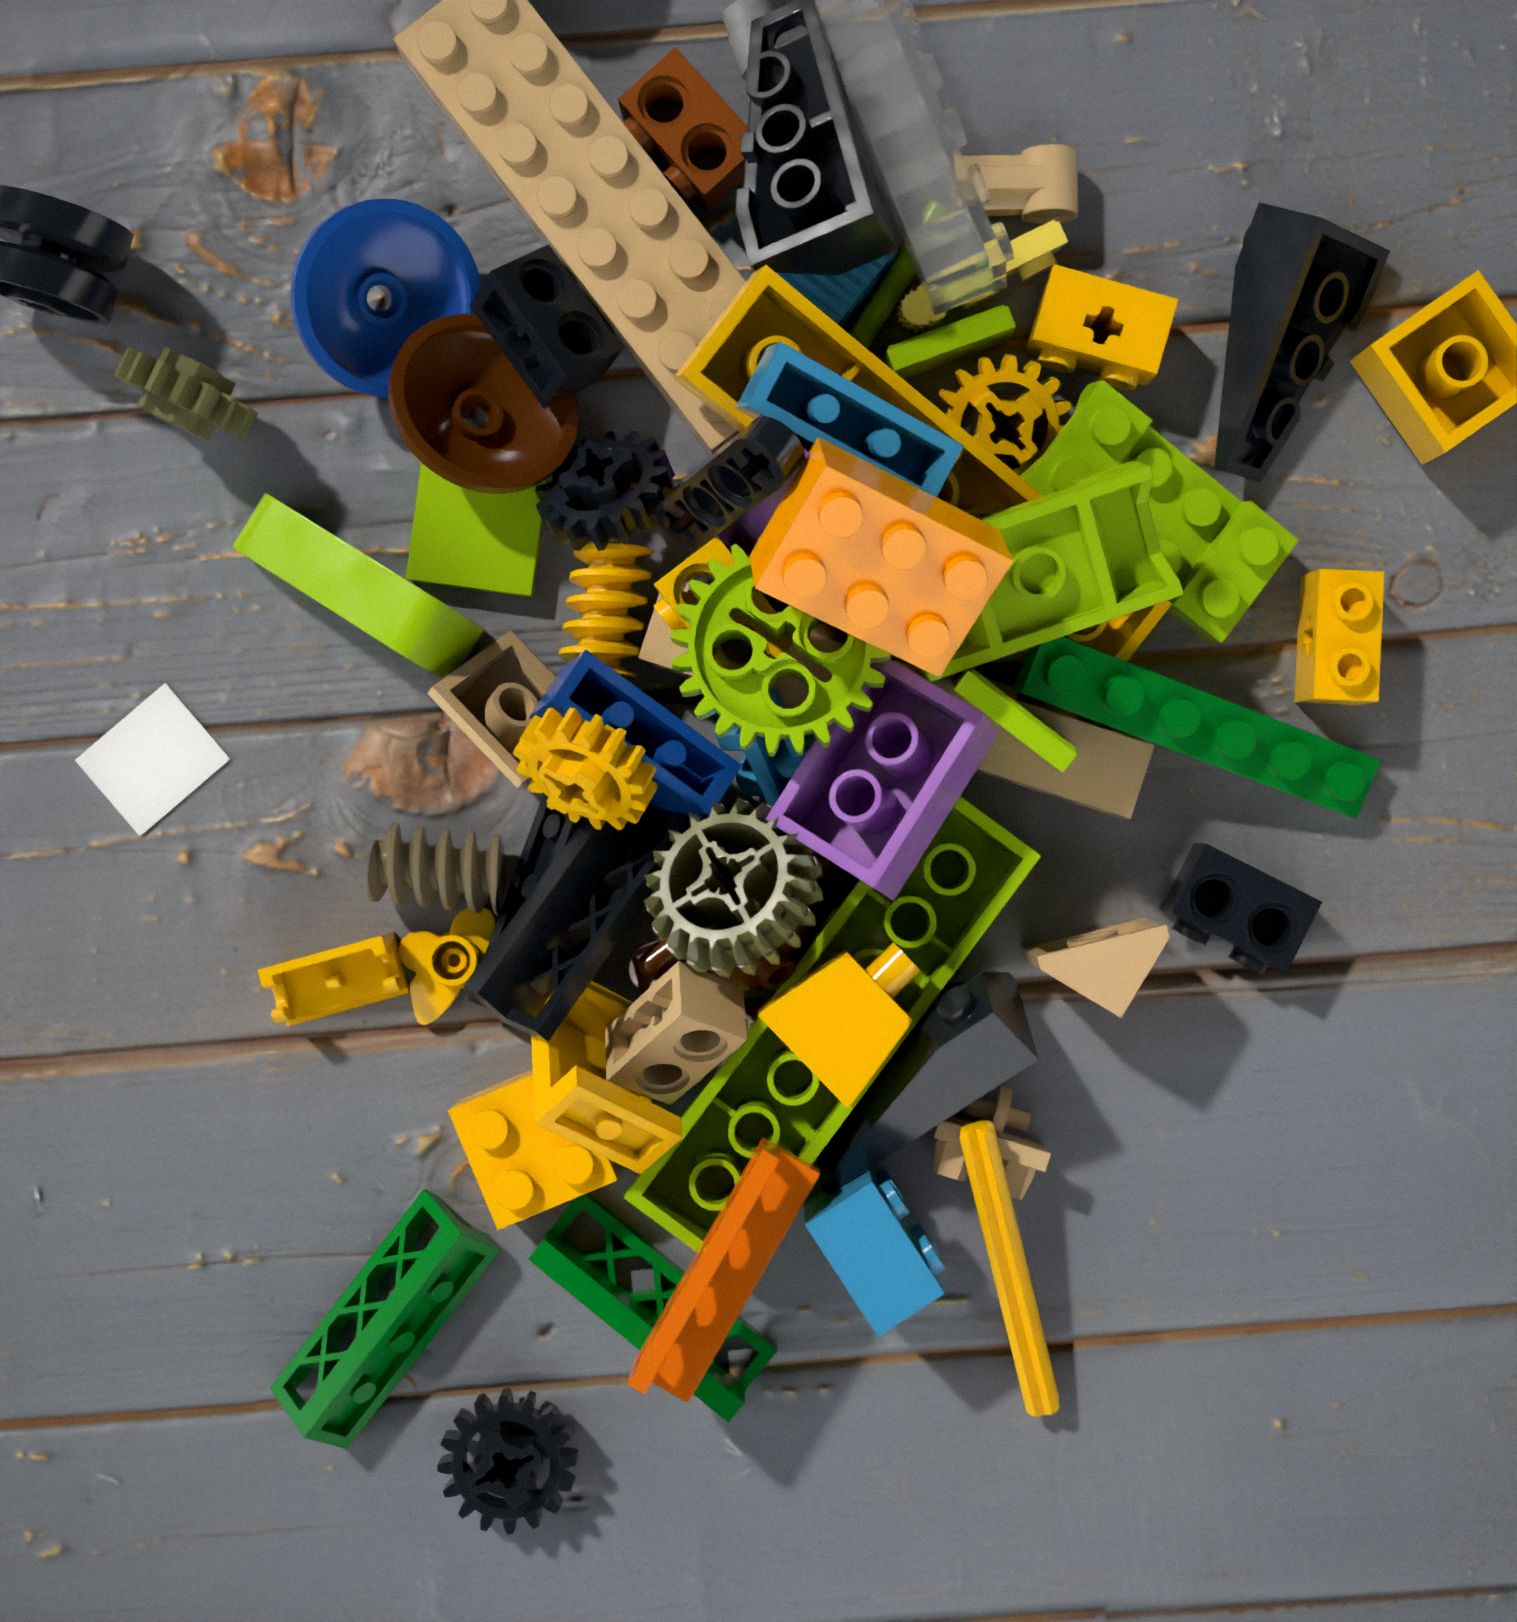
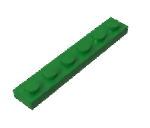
M1064 637L1028 648L1013 686V690L1354 819H1357L1381 762L1380 759Z

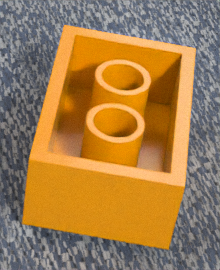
M817 437L749 556L755 589L939 678L1014 561L998 528L820 437Z

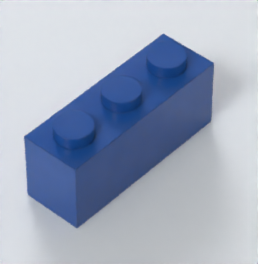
M584 650L562 667L529 716L530 719L535 715L542 718L548 708H553L564 718L571 707L576 708L585 721L590 722L594 715L597 714L602 716L604 726L607 724L614 729H624L627 731L624 742L628 746H643L646 750L640 762L654 765L657 770L652 781L658 784V787L649 805L659 812L684 818L688 822L689 812L698 814L703 820L710 817L713 801L720 802L742 764L587 650Z

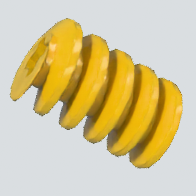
M609 541L603 551H598L594 542H588L580 551L573 549V556L588 564L589 567L570 572L569 580L571 583L586 590V593L566 598V607L582 615V618L563 623V633L578 640L579 643L560 648L559 658L569 663L584 650H587L622 677L637 678L636 672L621 665V659L639 655L641 648L625 640L624 636L625 633L644 629L645 623L629 615L628 608L648 603V597L631 589L634 582L651 579L652 572L635 564L636 557L654 554V550L627 543L624 545L622 542Z

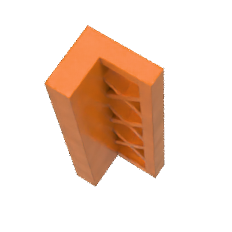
M765 1137L761 1139L633 1361L627 1385L645 1395L649 1386L653 1383L689 1403L817 1181L820 1169Z

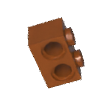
M676 47L618 98L622 120L624 121L623 124L647 154L652 152L666 167L667 170L663 175L686 204L695 199L707 213L743 180L745 158L740 153L742 132H747L748 126ZM662 101L674 102L682 108L680 115L675 120L667 123L657 122L648 114L654 105ZM703 148L717 149L725 156L724 162L718 168L709 171L698 169L691 163V159L697 151Z

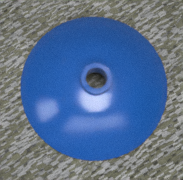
M398 199L364 200L345 206L331 214L314 229L299 253L292 275V314L304 347L315 363L326 374L356 392L388 398V382L391 368L405 341L420 327L438 318L455 314H475L469 305L481 287V280L476 263L467 245L453 227L440 216L408 201ZM374 286H378L384 294V303L378 310H373L367 302L368 291Z

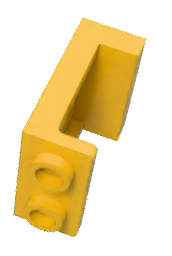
M591 981L549 1042L531 1035L535 1124L636 1173L642 1174L683 1138L681 1117L653 1104L650 1097L622 1088L606 1080L605 1028L633 1002ZM552 990L539 998L530 1011V1015L537 1017L551 997Z

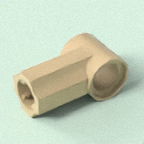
M1046 144L1029 147L1023 150L1020 155L954 156L951 182L953 216L1021 215L1023 221L1033 224H1046L1054 219L1056 222L1063 223L1078 217V152L1072 146Z

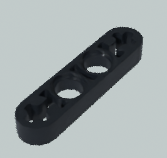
M767 416L756 418L681 480L659 503L656 508V514L661 526L671 537L686 547H701L782 487L805 459L804 448L800 440L782 422Z

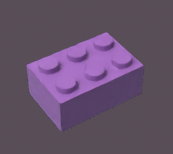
M890 659L882 663H871V668L886 677L883 688L864 686L862 689L873 703L871 711H861L852 706L847 710L854 724V730L850 733L841 729L834 722L828 726L830 746L825 748L817 739L814 741L765 820L770 822L779 817L776 827L787 834L798 833L795 839L894 901L1000 732L984 713Z

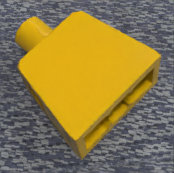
M894 942L866 969L844 949L764 1003L758 1009V1016L848 1108L859 1096L913 1021L910 1015L893 998L921 970Z

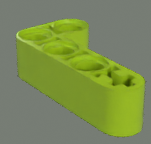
M267 493L260 500L232 546L246 557L389 648L443 679L465 663L485 631L480 625Z

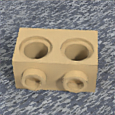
M678 961L605 1028L606 1080L622 1088L672 1105L691 1087L698 1084L705 1075L727 1056L737 1051L747 1040L748 1021L745 1017L743 986L708 972L696 971L690 965Z

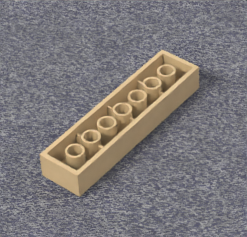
M442 0L393 38L405 65L545 245H550L563 265L575 278L577 284L599 315L610 324L615 336L710 457L739 432L675 381L673 377L746 283L745 279L528 0Z

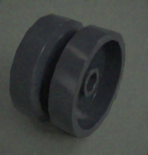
M0 185V239L4 240L0 241V296L44 313L94 324L108 325L111 321L119 290L105 276L95 271L114 272L124 269L134 234L123 225L82 206L31 190Z

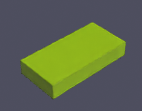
M1000 305L890 345L886 350L883 363L901 378L905 379L1007 342L1016 328L1009 305Z

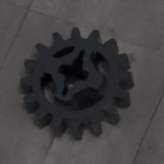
M609 431L604 436L602 443L599 444L597 441L592 442L589 438L583 439L581 447L577 449V453L569 452L561 467L547 478L548 483L536 486L535 492L540 500L536 507L547 530H551L557 543L560 544L569 539L573 549L580 551L589 541H593L597 550L603 551L611 538H619L625 545L630 542V533L635 531L636 527L645 531H650L653 528L649 517L652 514H656V508L659 503L675 487L672 479L675 474L665 450L659 449L656 439L653 437L641 442L637 431H631L622 441H617L614 432Z
M503 1388L498 1404L495 1405L492 1404L485 1393L478 1395L474 1403L476 1415L461 1408L453 1420L459 1431L447 1430L442 1438L440 1445L452 1453L441 1457L437 1465V1472L453 1474V1477L447 1482L443 1494L445 1498L461 1494L464 1501L458 1515L463 1519L474 1510L482 1514L480 1529L483 1531L489 1529L494 1518L503 1520V1526L507 1535L514 1534L518 1518L522 1517L535 1529L539 1527L542 1519V1506L554 1514H557L560 1510L563 1499L557 1490L562 1492H571L576 1476L566 1470V1468L576 1465L579 1451L571 1447H563V1445L571 1439L573 1428L571 1424L554 1426L553 1421L558 1410L554 1403L546 1407L542 1412L535 1409L536 1392L530 1391L524 1398L523 1403L514 1402L511 1389ZM511 1422L522 1424L532 1430L529 1431L524 1428L512 1425ZM479 1432L481 1436L479 1444L483 1453L475 1456L474 1461L468 1463L467 1451L469 1442ZM503 1451L508 1460L519 1457L521 1461L518 1468L514 1470L509 1462L501 1464L496 1462L499 1453ZM550 1457L549 1476L538 1489L536 1486L537 1477L533 1469L541 1466L544 1460ZM488 1492H490V1493H492V1494H495V1495H498V1496H501V1497H504V1498H499V1497L493 1496V1495L489 1494Z

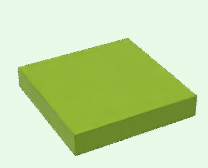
M421 462L405 579L411 582L534 598L544 525L536 507V504L540 502L535 492L536 486L507 494L481 493L457 486L443 479ZM547 479L544 480L543 482H541L540 484L536 485V486H539V485L544 484V483H548Z
M974 668L962 671L953 682V689L1062 773L1065 772L1078 755L1075 752L1077 749L1067 739Z

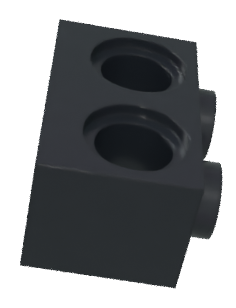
M549 244L491 270L469 305L544 409L599 381L624 349L615 337L610 324L599 315L577 284L575 278L563 265Z
M1193 843L1160 910L1176 918L1171 928L1172 930L1205 946L1210 937L1213 936L1233 946L1228 958L1263 975L1268 965L1285 971L1289 970L1322 901L1206 843ZM1212 879L1222 890V902L1215 912L1203 915L1195 905V892L1201 883ZM1270 908L1277 915L1279 929L1272 940L1261 944L1253 934L1252 925L1254 918L1259 912Z

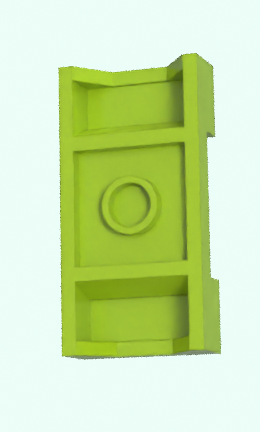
M1099 380L1088 384L1080 394L1075 413L1045 453L1025 470L1020 477L1041 495L1045 496L1071 487V481L1130 461L1150 465L1154 479L1148 502L1161 552L1181 582L1184 594L1168 600L1172 605L1166 612L1204 642L1223 643L1299 540L1252 501H1240L1152 429L1149 425L1153 420L1106 381Z
M1130 461L1071 481V487L978 518L1000 530L1014 561L940 678L917 667L918 673L929 682L1184 595L1181 582L1161 552L1148 502L1154 479L1151 466Z

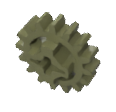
M128 347L114 373V377L142 392L136 405L137 407L205 441H209L215 428L240 440H246L258 415V412L254 411L253 408L230 396L236 385L235 382L225 378L220 372L203 363L190 359L167 347H164L158 360Z

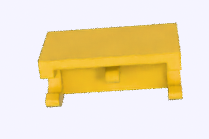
M395 932L258 969L257 972L261 986L267 990L271 989L275 997L276 1009L271 1011L274 1022L277 1024L286 1022L287 1026L410 993L405 968L398 954L399 947Z

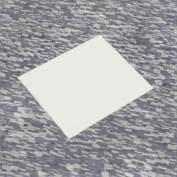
M166 683L75 759L78 765L139 836L144 834L230 760L228 755Z

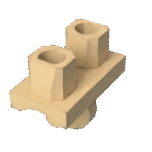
M999 1085L991 1101L979 1098L965 1108V1113L989 1120L994 1124L1010 1195L1013 1198L1022 1200L1033 1180L1035 1171L1046 1172L1051 1153L1044 1150L1045 1145L1043 1143L1003 1131L1004 1127L1008 1126L1026 1132L1031 1120V1113L1011 1108L1012 1088ZM951 1116L931 1129L935 1138L931 1168L934 1173L959 1181L966 1180L968 1172L959 1139V1131L962 1125L972 1121Z

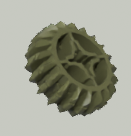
M738 797L729 813L723 804L713 801L709 818L703 820L698 814L689 812V824L691 827L682 834L680 831L668 829L669 839L673 843L669 851H653L654 860L662 869L644 875L647 886L654 892V894L644 900L647 911L655 918L651 925L655 934L662 941H666L668 951L678 960L687 959V963L696 971L705 973L712 967L719 976L729 979L734 968L738 965L745 974L755 976L758 958L764 956L770 964L780 965V954L777 948L784 942L789 946L801 948V939L795 933V929L798 925H816L815 915L807 905L824 900L822 889L814 882L823 875L822 866L812 856L815 851L795 839L798 833L787 834L776 827L779 817L770 822L765 820L773 807L766 805L764 802L754 809L748 801H743ZM753 847L761 849L756 852ZM750 848L740 854H728V852L736 849ZM728 872L734 877V882L737 886L734 890L741 901L740 904L733 898L731 890L733 885L727 876ZM771 895L770 899L768 900V902H767L766 905H765L766 900H767L768 897ZM727 921H740L742 923L736 927L723 930L704 929V927L711 923L715 927Z

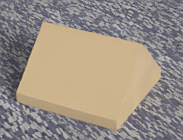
M510 630L432 686L427 694L516 788H528L532 778L517 773L516 767L521 760L513 755V751L531 721L529 716L556 677Z
M1140 918L1023 947L1022 952L1025 961L1122 1018L1168 942L1170 935L1167 924L1147 918Z

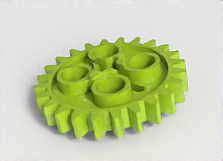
M737 544L731 546L733 566L726 569L722 564L711 558L708 561V566L714 581L708 585L691 579L688 583L690 590L699 600L698 604H677V614L684 621L690 623V628L671 631L670 638L672 643L688 648L689 652L675 657L671 660L674 671L693 672L694 674L679 689L683 697L703 694L704 698L699 702L694 711L698 720L708 718L716 712L719 714L720 717L715 728V734L718 738H723L735 727L740 729L741 750L747 751L757 736L765 737L768 755L774 757L779 748L780 740L790 739L794 751L799 756L803 755L805 746L804 736L812 733L818 742L826 748L830 746L828 726L833 722L849 733L854 730L852 718L847 711L851 706L861 711H871L873 703L862 689L864 686L883 688L886 679L880 672L870 667L871 663L889 661L891 654L846 633L847 641L842 648L832 653H823L811 645L808 637L817 625L826 622L790 605L784 611L777 614L761 612L753 603L759 590L755 589L750 558L747 557ZM734 610L743 612L774 639L780 640L786 633L793 635L792 643L795 653L812 664L829 671L832 675L831 680L822 682L787 653L781 652L775 660L769 658L770 652L767 640L757 632L733 621L730 618L731 612ZM731 639L742 640L753 650L750 661L744 667L737 670H727L720 667L715 661L718 647L723 642ZM785 677H795L801 680L809 691L806 700L800 706L793 709L779 707L770 698V691L773 685Z

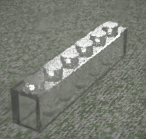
M815 0L864 144L934 316L1007 287L1006 262L1014 259L1008 234L1001 221L991 225L983 204L990 202V195L984 176L978 164L967 167L959 148L967 145L965 133L955 108L951 107L943 110L936 91L943 89V82L932 52L929 50L920 54L913 35L920 33V26L911 0Z

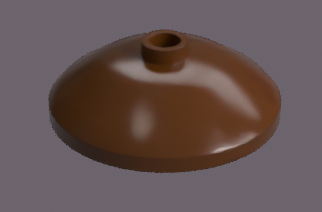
M476 314L449 315L423 325L405 341L392 365L388 382V401L399 435L410 451L427 468L457 486L490 494H507L523 491L549 478L560 467L572 449L576 439L579 419L575 393L544 409ZM464 419L475 421L480 429L470 426Z

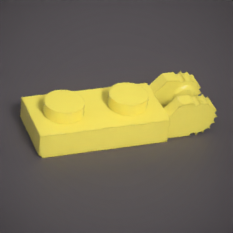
M1054 219L918 286L916 291L910 290L908 295L905 294L903 296L904 300L900 301L901 305L896 308L898 310V313L895 315L898 317L897 323L901 324V329H907V333L913 331L915 334L919 330L922 332L924 327L929 329L939 324L945 317L949 304L961 300L964 309H968L998 294L999 289L995 282L1017 271L1022 281H1025L1052 268L1053 264H1057L1053 254L1058 252L1068 242L1060 222H1056Z

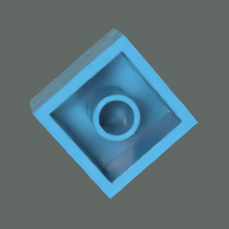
M870 1168L829 1195L823 1189L819 1190L807 1198L803 1206L806 1228L879 1337L945 1294L938 1274L945 1270L946 1266L940 1258L941 1253L922 1223L919 1222L912 1228L908 1225L904 1218L910 1214L909 1209L904 1203L906 1199L889 1172L884 1169L875 1174L873 1169Z

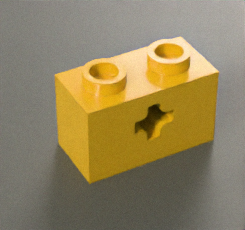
M1053 264L1045 280L1025 353L1039 356L1037 363L1053 371L1074 373L1075 368L1078 367L1099 373V380L1106 381L1113 388L1136 390L1137 384L1146 387L1158 373L1179 299ZM1094 321H1100L1105 324L1104 334L1108 338L1103 344L1093 341L1094 331L1090 327Z
M1317 569L1300 577L1294 703L1358 706L1379 702L1385 571Z

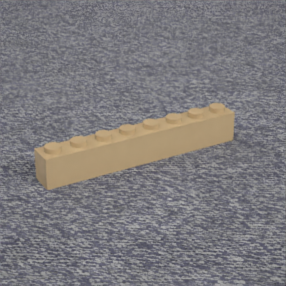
M687 583L683 591V601L685 604L697 605L699 600L694 596ZM660 594L658 595L656 603L662 599ZM654 608L638 659L642 663L688 678L694 675L693 672L674 671L671 660L689 651L688 648L672 643L670 638L671 629ZM823 624L817 625L808 637L811 645L823 653L835 652L845 645L844 643L834 641L837 634L836 629ZM731 639L722 644V651L730 661L738 664L750 661L753 650L746 642L739 639ZM794 650L788 653L822 682L831 680L832 675L826 669L803 659ZM891 654V660L924 678L918 673L917 667L896 661V656ZM958 673L931 682L982 712L953 689L952 684L956 680ZM795 677L782 678L772 687V689L778 690L786 709L800 706L809 694L807 686ZM990 680L1067 739L1077 749L1075 752L1078 755L1065 772L1062 773L987 716L999 730L1000 734L976 772L1119 819H1131L1155 745L1140 741L1137 736L1102 724V727L1079 721L1077 720L1078 714L1044 701L1041 708L1018 701L1019 692L1013 690L1012 686Z

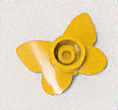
M467 907L457 914L452 921L449 932H444L442 936L431 931H416L409 933L400 941L398 954L401 962L408 969L416 972V976L410 984V995L416 1019L421 1025H428L436 1021L448 1010L457 998L461 988H463L483 960L497 922L492 910L484 907L481 913H470Z

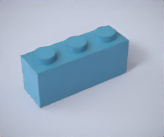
M782 342L766 348L735 409L753 419L761 415L772 417L782 422L793 431L802 446L811 450L817 437H820L935 497L938 496L964 445Z

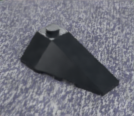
M796 0L751 21L745 90L750 97L747 132H742L740 153L745 158L743 188L737 189L735 207L751 268L756 271L767 265L776 273L839 276L898 251L884 199L815 0Z
M1259 202L1251 225L1244 235L1243 246L1235 265L1214 468L1261 483L1301 418L1299 401L1313 379L1324 381L1333 367L1334 362L1328 356L1329 352L1344 328L1355 331L1366 314L1390 250L1321 217Z
M981 972L962 986H956L947 991L938 1002L926 1010L818 1155L817 1163L818 1169H820L821 1188L828 1195L1039 1060L1016 979L1009 972Z

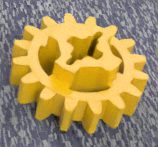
M1004 354L1000 369H995L990 359L983 356L978 358V375L973 377L959 368L955 375L961 385L960 389L956 393L941 389L938 395L949 404L948 412L944 414L960 427L963 412L968 404L973 410L972 427L968 434L992 454H1005L1014 459L1017 464L1008 467L1020 476L1045 453L1065 425L1059 423L1058 416L1072 409L1071 402L1067 400H1053L1051 397L1061 385L1057 378L1049 377L1040 383L1037 381L1041 370L1039 363L1030 360L1022 371L1018 372L1017 359L1012 354ZM1000 382H1012L1022 385L1025 389L1021 392L1017 391L1010 398L997 397L987 386ZM986 404L1008 417L1015 415L1008 424L1013 432L1011 435L1018 443V446L997 434L989 436L996 427L991 419L993 415L986 408ZM1042 414V433L1038 444L1035 445L1032 442L1034 420Z
M570 707L564 718L553 708H548L542 718L535 715L513 751V755L521 760L516 767L517 773L532 778L527 788L531 793H544L548 796L546 806L549 809H556L563 814L568 812L570 821L575 823L581 816L586 817L592 826L599 830L602 829L606 820L617 830H622L627 821L636 824L658 787V784L652 781L657 771L656 767L640 762L646 751L643 746H628L624 742L627 731L622 728L614 729L607 724L604 726L602 716L597 714L594 715L590 722L585 721L576 708Z

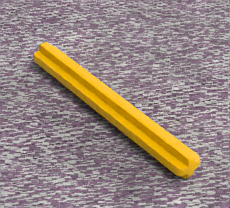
M989 1120L968 1122L960 1127L959 1139L1026 1412L1036 1418L1043 1415H1053L1060 1407L1059 1394L994 1124Z

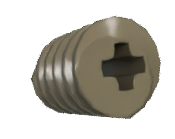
M392 823L385 839L375 840L372 846L367 873L369 900L371 902H379L388 888L392 902L403 905L410 898L414 889L416 902L419 907H430L439 892L444 909L456 910L465 894L470 913H481L490 897L493 911L498 916L500 915L503 903L507 857L504 853L501 836L494 834L486 851H479L475 832H468L459 849L453 846L450 829H442L435 846L428 845L425 827L417 826L410 842L405 843L402 840L400 825Z

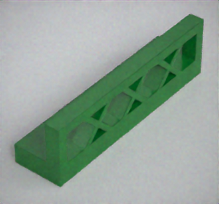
M426 1189L421 1191L270 1387V1390L304 1438L348 1449L501 1251V1248L489 1234L460 1223L437 1194ZM431 1216L441 1229L425 1250L416 1251L418 1231ZM397 1268L394 1290L385 1301L378 1302L381 1279L389 1269ZM358 1318L356 1339L347 1351L339 1352L341 1331L350 1319ZM319 1368L317 1389L305 1404L296 1389L312 1369Z
M589 1193L572 1200L537 1243L528 1258L529 1261L638 1350L643 1346L665 1308L664 1299L670 1298L676 1288H663L662 1274L677 1286L685 1273L683 1269ZM585 1210L604 1226L606 1249L581 1252L565 1239L562 1234L578 1214ZM613 1234L629 1247L614 1248ZM637 1256L645 1259L653 1266L655 1289L629 1291L618 1282L616 1259ZM607 1260L608 1273L593 1261ZM656 1300L657 1313L642 1301ZM740 1316L736 1319L727 1337L739 1336L757 1351L737 1377H734L718 1364L714 1357L693 1394L728 1423L744 1405L746 1389L777 1353V1346Z

